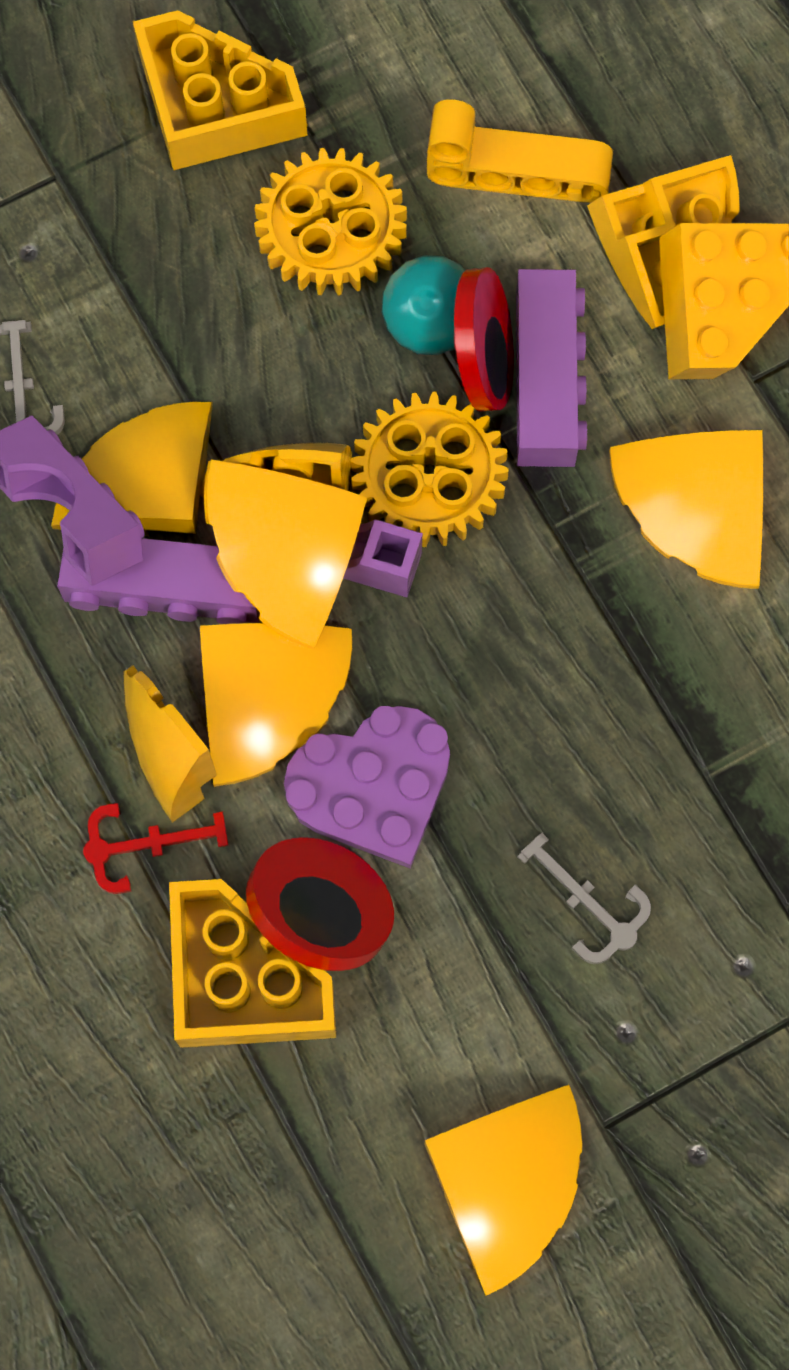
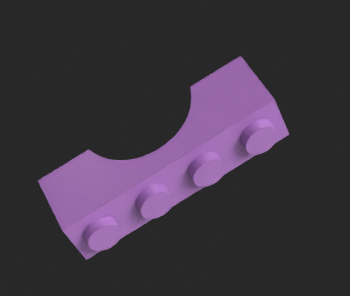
M33 416L0 430V489L12 502L31 499L48 500L70 510L60 521L65 558L91 586L143 561L141 538L144 537V529L138 516L131 510L126 511L116 501L108 485L105 483L99 484L89 474L83 460L79 456L73 457L62 446L59 437L53 430H46Z
M376 519L369 523L360 524L343 579L408 598L422 555L423 533Z

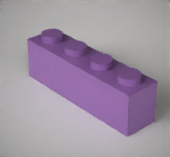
M518 269L516 286L517 466L575 467L578 450H586L587 421H578V405L586 404V376H577V361H584L586 352L585 332L577 331V317H584L585 288H576V270Z
M141 538L143 561L94 586H91L65 558L63 548L57 587L64 602H69V605L73 608L95 611L99 609V606L117 607L121 613L131 616H145L148 614V611L167 613V616L174 620L186 622L195 621L197 616L217 618L216 621L220 624L259 623L258 617L260 612L249 602L243 593L234 592L224 577L216 560L219 553L218 546Z

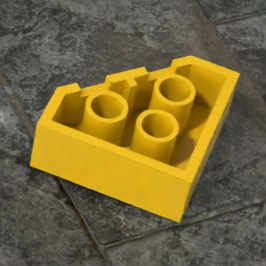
M178 10L133 21L139 55L173 170L308 136L306 108L293 66L277 58L273 62L252 52L250 45L221 31H218L217 34L195 24V18Z
M679 223L659 238L668 380L714 379L736 368L789 306V224Z
M222 879L169 882L174 1038L180 1048L336 1038L332 976L325 970L312 968L289 958L269 943L255 925L247 902Z

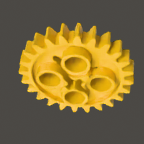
M320 148L319 159L316 161H312L309 155L303 152L301 153L302 165L299 167L286 160L284 162L286 176L284 177L272 172L270 174L272 188L261 187L260 195L261 202L263 203L255 204L256 219L259 220L254 222L256 237H260L258 240L260 253L269 254L267 256L269 268L274 269L282 266L281 276L284 282L297 275L298 288L301 291L308 286L310 281L316 283L318 295L323 294L327 284H333L336 294L340 296L343 292V283L350 282L352 287L358 292L361 290L360 278L363 276L376 283L378 281L377 266L390 271L392 269V257L390 254L401 255L402 242L399 239H405L407 236V224L403 223L407 220V207L400 205L402 204V190L392 189L393 175L387 174L379 178L380 163L377 161L367 168L363 167V154L360 152L351 162L346 161L344 148L339 149L335 159H329L325 148ZM343 190L354 193L345 198L335 195V193ZM297 206L310 208L307 212L300 214L291 211V209ZM360 229L371 232L366 237H356L351 233ZM315 245H322L328 248L326 251L317 254L308 251V248Z
M432 392L428 404H422L417 393H412L411 406L406 408L397 398L394 399L392 415L381 409L376 410V420L379 426L366 422L363 424V435L367 440L355 439L354 451L360 456L353 457L350 460L351 471L359 473L351 477L352 489L363 490L359 495L367 497L365 507L373 505L368 512L369 521L385 518L386 523L423 533L422 547H427L430 535H437L442 546H447L448 532L454 531L462 541L465 540L467 534L466 524L468 523L481 530L484 519L480 512L492 516L496 514L497 504L493 499L504 498L505 486L499 482L508 480L509 472L508 467L500 465L507 460V449L495 448L500 443V431L486 433L489 428L490 417L486 415L475 421L473 419L474 407L471 404L462 411L457 410V396L455 395L450 397L446 405H440L437 392ZM402 439H411L418 443L419 446L412 451H402L395 444ZM450 442H459L466 446L467 450L461 454H451L444 450L443 447ZM388 464L396 466L391 470L386 468ZM425 465H435L434 474L424 473ZM466 469H471L473 472L467 475L463 471ZM398 484H408L415 488L416 491L408 497H400L392 493L391 490ZM447 487H456L463 491L464 496L458 500H448L441 496L440 492Z

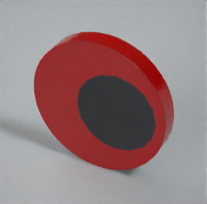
M492 268L467 269L459 279L454 309V346L460 376L466 395L471 405L477 411L501 410L506 406L510 397L514 369L513 334L508 303L501 281Z
M308 837L280 841L269 847L261 855L247 882V906L255 925L262 935L284 955L312 968L328 971H344L358 968L371 961L378 954L393 928V902L381 877L361 857L330 841Z

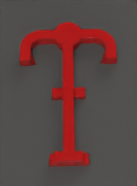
M118 803L103 805L95 809L89 817L88 832L90 840L85 844L83 854L87 862L94 866L95 879L104 891L110 894L132 892L131 883L127 875L117 882H111L107 879L105 863L109 860L110 856L152 849L153 857L163 856V846L217 837L218 847L229 846L223 811L213 813L215 825L160 835L159 826L155 825L148 827L150 837L108 844L100 837L99 824L106 817L118 818L120 810Z

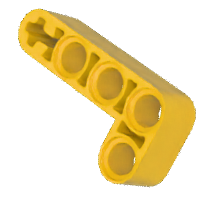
M447 99L439 101L434 105L427 149V176L432 182L446 187L592 203L599 197L609 193L613 150L609 145L589 139L475 127L476 113L470 104L459 100Z

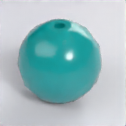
M423 255L406 261L390 276L382 295V315L388 332L400 346L416 354L440 355L455 349L454 309L459 279L465 271L462 265L444 256Z

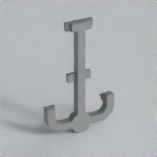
M26 320L2 322L0 324V335L10 334L13 380L4 381L6 392L14 391L16 423L27 418L25 390L34 389L33 378L24 379L21 333L32 332L31 321L26 322ZM63 405L53 406L50 413L54 420L52 424L44 427L46 430H53L57 435L62 431L65 424Z
M543 833L538 835L517 856L518 859L525 864L534 856L572 894L566 901L572 909L581 902L611 932V942L600 952L590 951L585 945L584 939L579 940L571 949L582 960L590 964H600L607 961L617 950H629L635 945L637 930L647 921L651 912V904L647 895L636 884L628 891L625 898L638 903L639 914L630 923H618L589 895L595 887L588 880L580 886L542 848L549 841Z

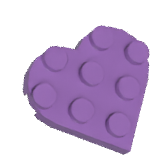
M381 706L375 709L372 715L362 722L353 737L339 734H315L296 751L287 765L284 787L288 806L295 813L298 821L312 831L411 869L447 777L450 760L447 732L442 726L438 725L435 719L418 709L402 706Z

